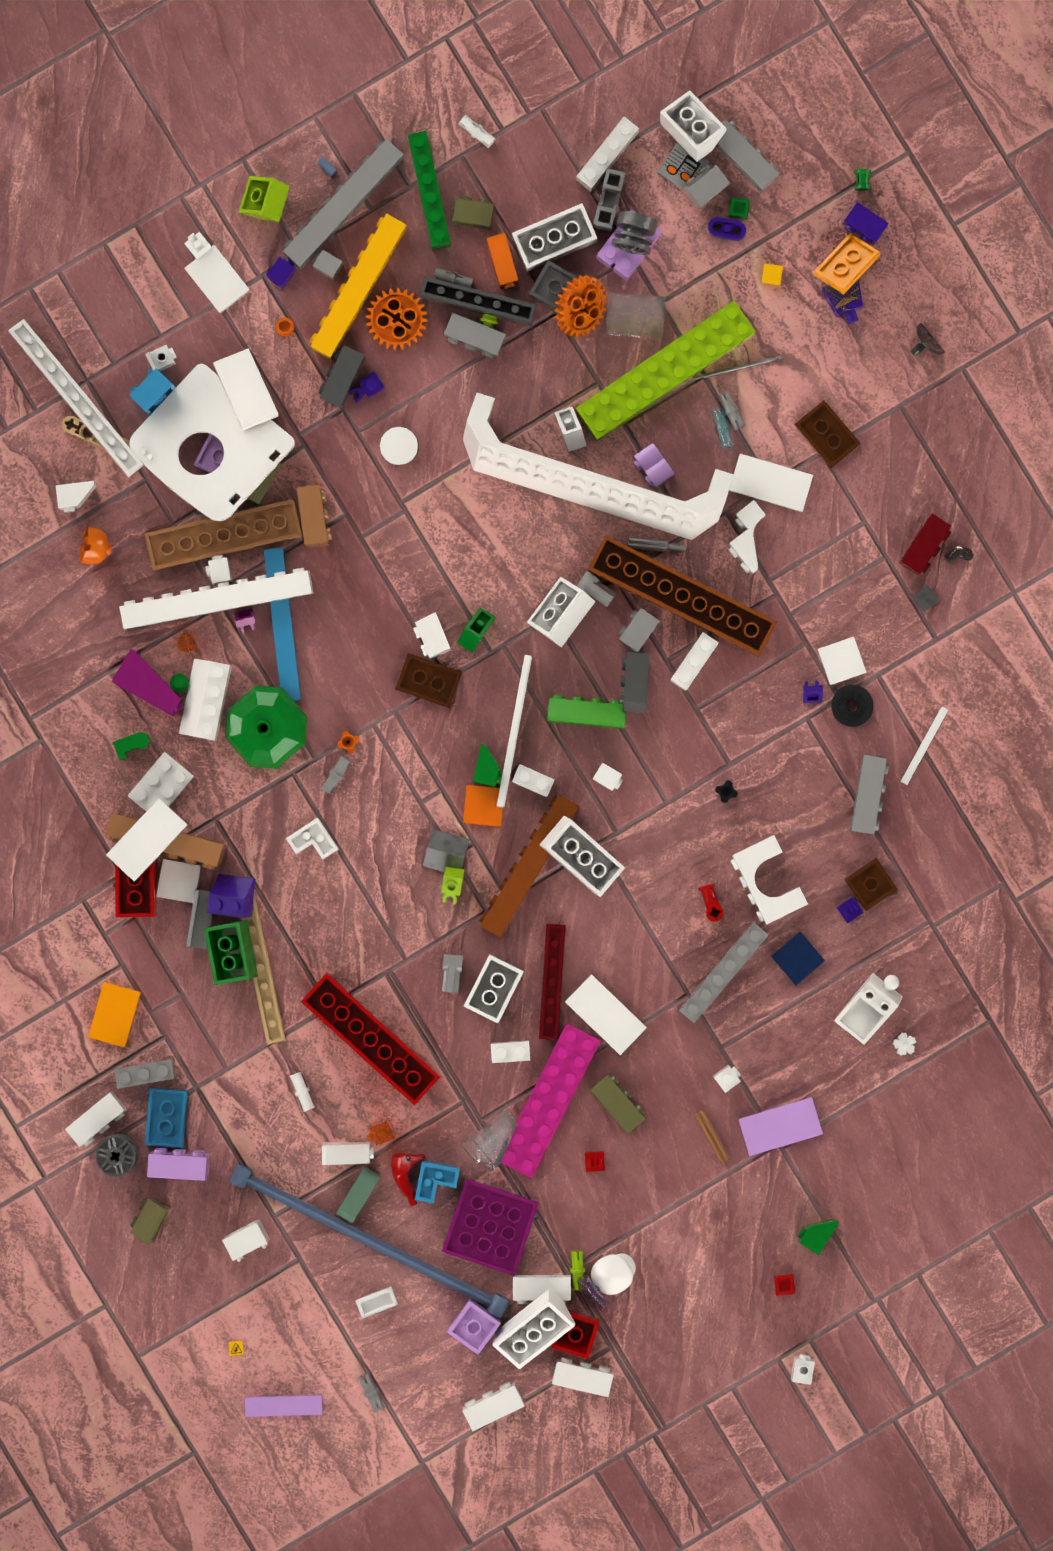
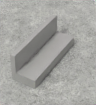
M195 890L186 947L207 949L204 928L211 927L213 914L207 913L210 891Z

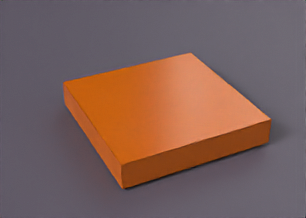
M466 785L463 823L501 827L503 808L497 807L500 788Z

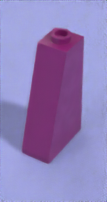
M130 648L112 682L173 717L175 714L178 715L183 708V704H181L182 698L172 690L136 651Z

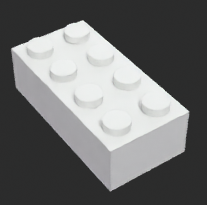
M582 203L512 233V239L526 272L545 265L548 260L551 262L597 243V236Z
M566 816L562 817L539 844L599 897L604 894L625 869L622 864Z

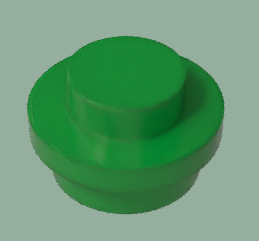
M175 674L170 679V687L175 692H184L189 687V679L184 674Z

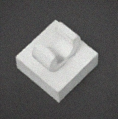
M200 232L196 235L192 233L187 237L189 240L184 243L196 259L212 248Z

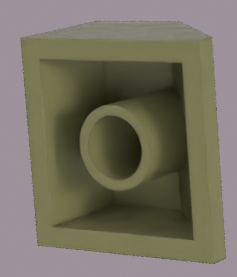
M151 1196L148 1200L144 1199L139 1207V1210H141L139 1217L135 1216L130 1225L132 1227L130 1233L145 1244L150 1245L171 1207Z

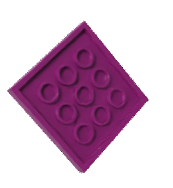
M466 1178L442 1252L515 1276L539 1202Z

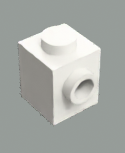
M223 555L213 556L212 560L208 561L209 566H206L207 577H211L212 584L233 582L229 559L227 557L224 558Z
M729 1065L713 1075L725 1093L741 1082L738 1078L741 1076L735 1067L730 1068Z
M800 1354L799 1357L794 1356L791 1373L792 1382L811 1385L815 1361L811 1359L810 1355Z

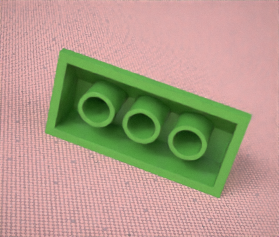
M553 695V698H549L547 722L624 728L626 711H623V705L618 700H611V703H603V699L592 698V701L588 702L584 701L583 697H573L572 700H566L565 696Z

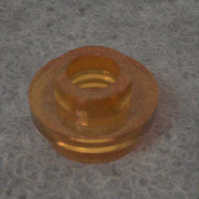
M181 634L177 639V647L182 652H191L196 646V640L191 634ZM188 639L189 645L184 646L183 640Z

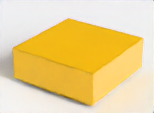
M764 263L761 283L780 286L783 266Z

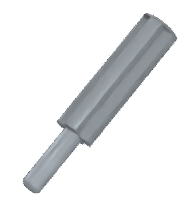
M629 537L627 544L632 549L667 552V550L686 551V546L668 544V541Z

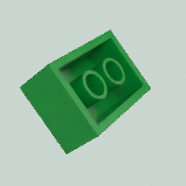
M247 920L204 928L214 985L258 977Z

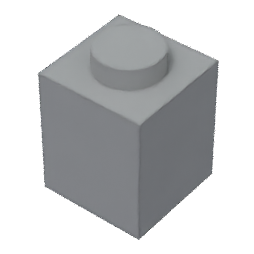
M322 250L321 253L317 252L312 260L314 263L313 268L333 281L343 266L341 260L325 250Z

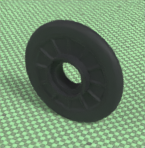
M847 685L835 693L831 708L837 721L845 726L856 727L864 724L871 717L873 700L869 692L863 687ZM851 700L856 701L858 704V708L855 711H850L847 708V703Z

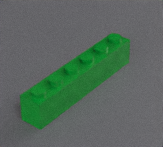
M427 131L408 134L432 251L451 247Z

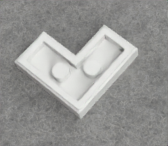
M318 817L286 838L296 854L313 844L324 860L339 850Z

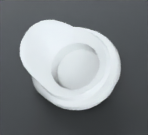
M627 1254L608 1255L599 1259L593 1265L591 1279L600 1292L607 1295H615L631 1285L636 1266L633 1259Z

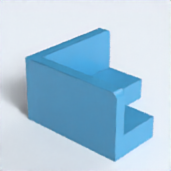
M422 1160L415 1200L434 1203L437 1184L456 1188L460 1167Z

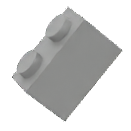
M706 165L700 170L701 174L696 178L692 177L685 183L687 186L682 190L695 207H703L730 184L717 165Z
M642 608L639 611L634 610L629 617L631 623L628 627L624 625L618 633L621 636L619 641L636 653L639 652L660 622Z

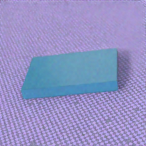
M149 1088L145 1145L184 1148L188 1090Z

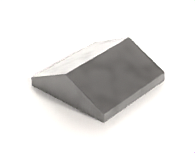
M433 829L423 866L445 872L446 867L462 869L470 839Z

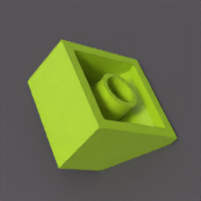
M249 176L239 213L265 221L279 222L290 186L274 178Z

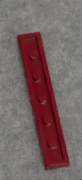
M546 924L539 1039L558 1040L566 925Z

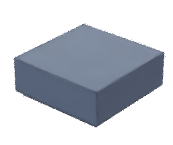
M323 156L318 160L319 167L331 178L337 174V170Z

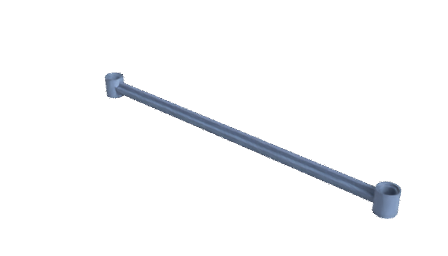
M237 1163L229 1179V1182L240 1188H245L247 1185L487 1306V1311L499 1318L503 1317L510 1303L508 1298L498 1293H495L493 1297L251 1175L253 1172L251 1169Z

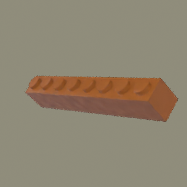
M559 795L558 798L556 796L553 797L549 804L552 807L548 814L544 812L539 820V823L542 824L539 830H533L529 837L532 840L528 847L524 845L519 854L522 858L519 863H513L509 870L512 873L508 880L504 878L499 887L502 891L499 896H493L489 903L492 906L489 912L484 911L479 920L482 922L480 925L482 928L499 938L550 856L539 844L563 816L572 820L579 808L577 804L562 795Z

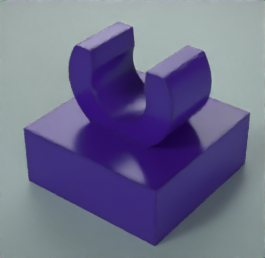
M818 680L815 681L814 686H809L808 681H805L802 696L803 703L822 702L823 687L819 685Z
M853 897L836 907L847 923L864 913Z

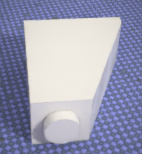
M324 1142L322 1145V1165L370 1163V1159H374V1147H370V1142Z

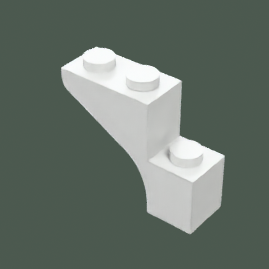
M755 500L735 514L737 518L735 520L736 524L740 529L745 528L746 531L730 542V548L728 549L734 558L738 557L740 559L742 569L746 573L750 572L751 575L758 569L753 532L756 524L765 517V513Z

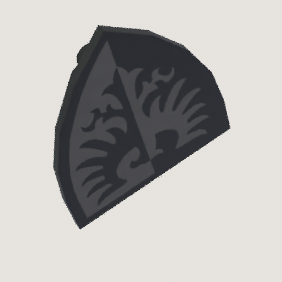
M922 323L918 324L916 328L921 342L911 350V353L917 356L927 347L935 354H944L945 351Z

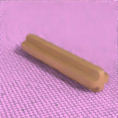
M700 1110L696 1112L695 1116L721 1163L728 1161L730 1157L705 1111Z

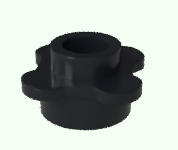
M729 780L722 786L715 788V792L720 795V800L723 803H727L730 798H736L738 792L732 786L733 783Z

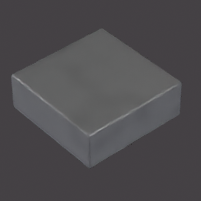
M928 585L912 596L923 612L939 600Z

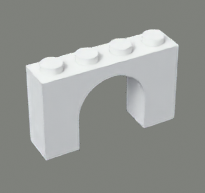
M774 835L733 854V859L730 860L735 871L739 869L741 873L739 880L744 888H748L750 894L747 896L751 904H756L759 910L756 914L760 922L764 921L766 925L808 905L800 887L777 897H768L762 894L755 884V873L759 865L782 853Z

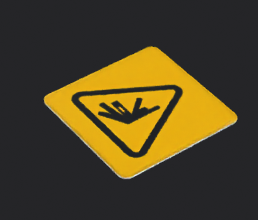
M243 1341L228 1342L229 1356L244 1355Z

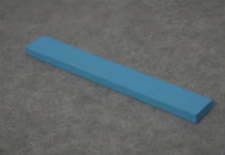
M283 548L264 550L267 578L274 577V573L285 571L286 573ZM289 598L270 602L280 687L294 701L301 700Z

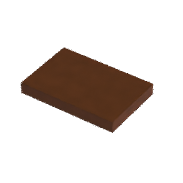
M825 400L794 424L830 468L834 467L861 444Z
M408 653L395 689L450 708L462 672Z

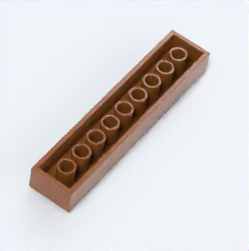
M606 535L588 568V572L757 657L761 655L777 621Z

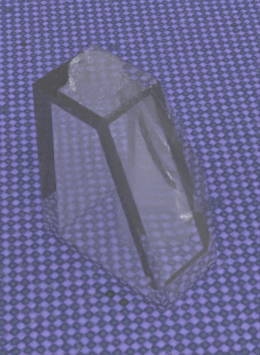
M506 1110L501 1111L463 1142L461 1146L477 1163L480 1161L484 1162L488 1170H494L500 1165L516 1129L517 1123L514 1116Z

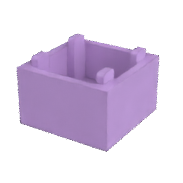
M469 1298L447 1329V1333L479 1355L501 1324V1320Z

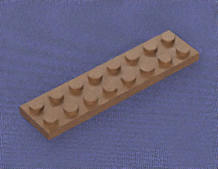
M294 499L234 512L231 517L224 521H214L208 518L144 533L153 571L303 537Z

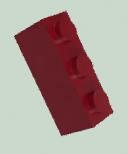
M932 513L899 564L916 575H919L921 572L925 574L931 565L928 561L932 556L935 558L941 549L939 544L942 540L946 541L950 536L951 531L949 529L951 525Z

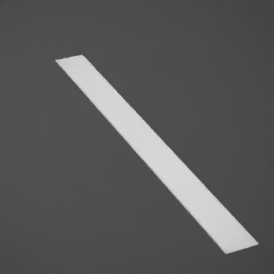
M941 707L900 782L908 785L948 709Z

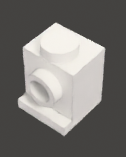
M167 345L145 354L153 371L156 368L162 371L176 364L174 359L177 356L173 348H168ZM164 354L165 359L159 360V355Z

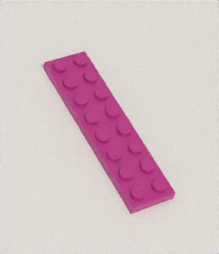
M566 1023L497 1161L530 1178L533 1177L601 1040Z

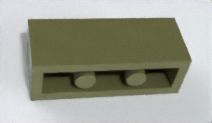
M606 1074L590 1090L627 1133H630L645 1120L643 1116L645 1111L639 1104L635 1106L630 1101L633 1097L626 1089L622 1091L618 1087L620 1082L614 1075L610 1077Z

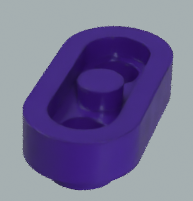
M715 217L710 220L708 231L717 238L740 241L746 234V227L740 221ZM720 225L721 230L716 231L714 226ZM738 229L740 233L735 235L733 230Z

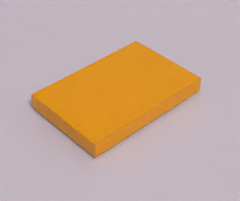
M849 233L814 271V276L844 295L878 259L880 251L852 233Z
M103 982L88 1038L125 1048L141 992Z

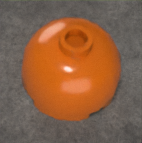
M87 526L82 537L84 541L83 546L81 545L79 562L87 565L99 564L105 559L106 555H110L112 544H108V536L103 530Z

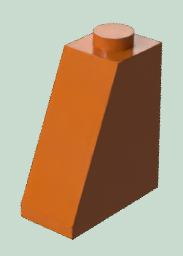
M505 233L486 238L500 289L508 290L516 287L515 284L518 283V277Z

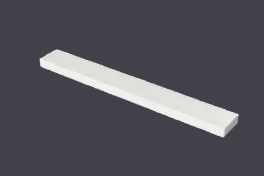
M530 655L524 656L497 801V807L500 808L505 807L532 661Z

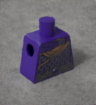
M859 279L844 295L830 285L822 288V293L836 317L845 314L848 324L859 321L856 310L863 307Z

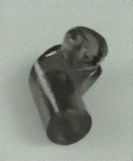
M957 546L944 555L948 563H951L956 558L970 561L974 557L971 549Z

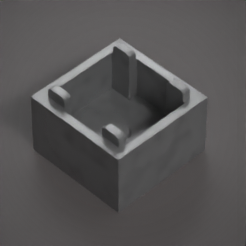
M548 260L529 292V297L554 311L559 306L555 304L556 301H560L558 294L564 293L562 287L567 289V282L573 283V278L578 279V277Z

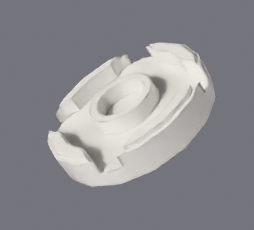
M391 428L381 438V454L386 461L393 465H405L412 461L417 454V438L407 428Z

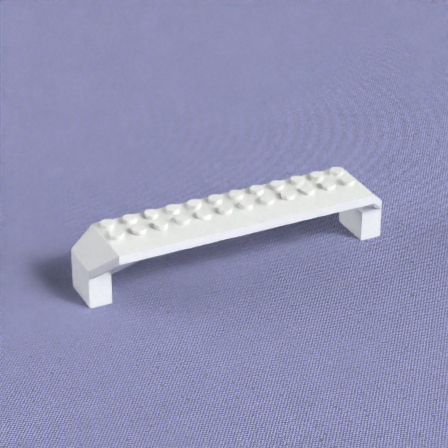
M476 393L463 436V442L474 471L693 540L719 521L734 474L715 469L708 492L687 501L678 500L500 443L489 424L495 398Z

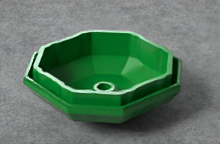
M254 686L227 710L225 738L249 767L277 769L306 744L308 717L283 688ZM263 724L267 725V731L261 730Z

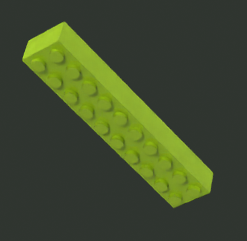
M734 300L576 407L575 411L593 438L598 442L753 337L756 331Z

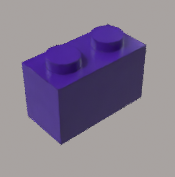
M858 202L843 222L844 228L848 232L861 236L860 239L869 245L870 243L875 245L889 224Z

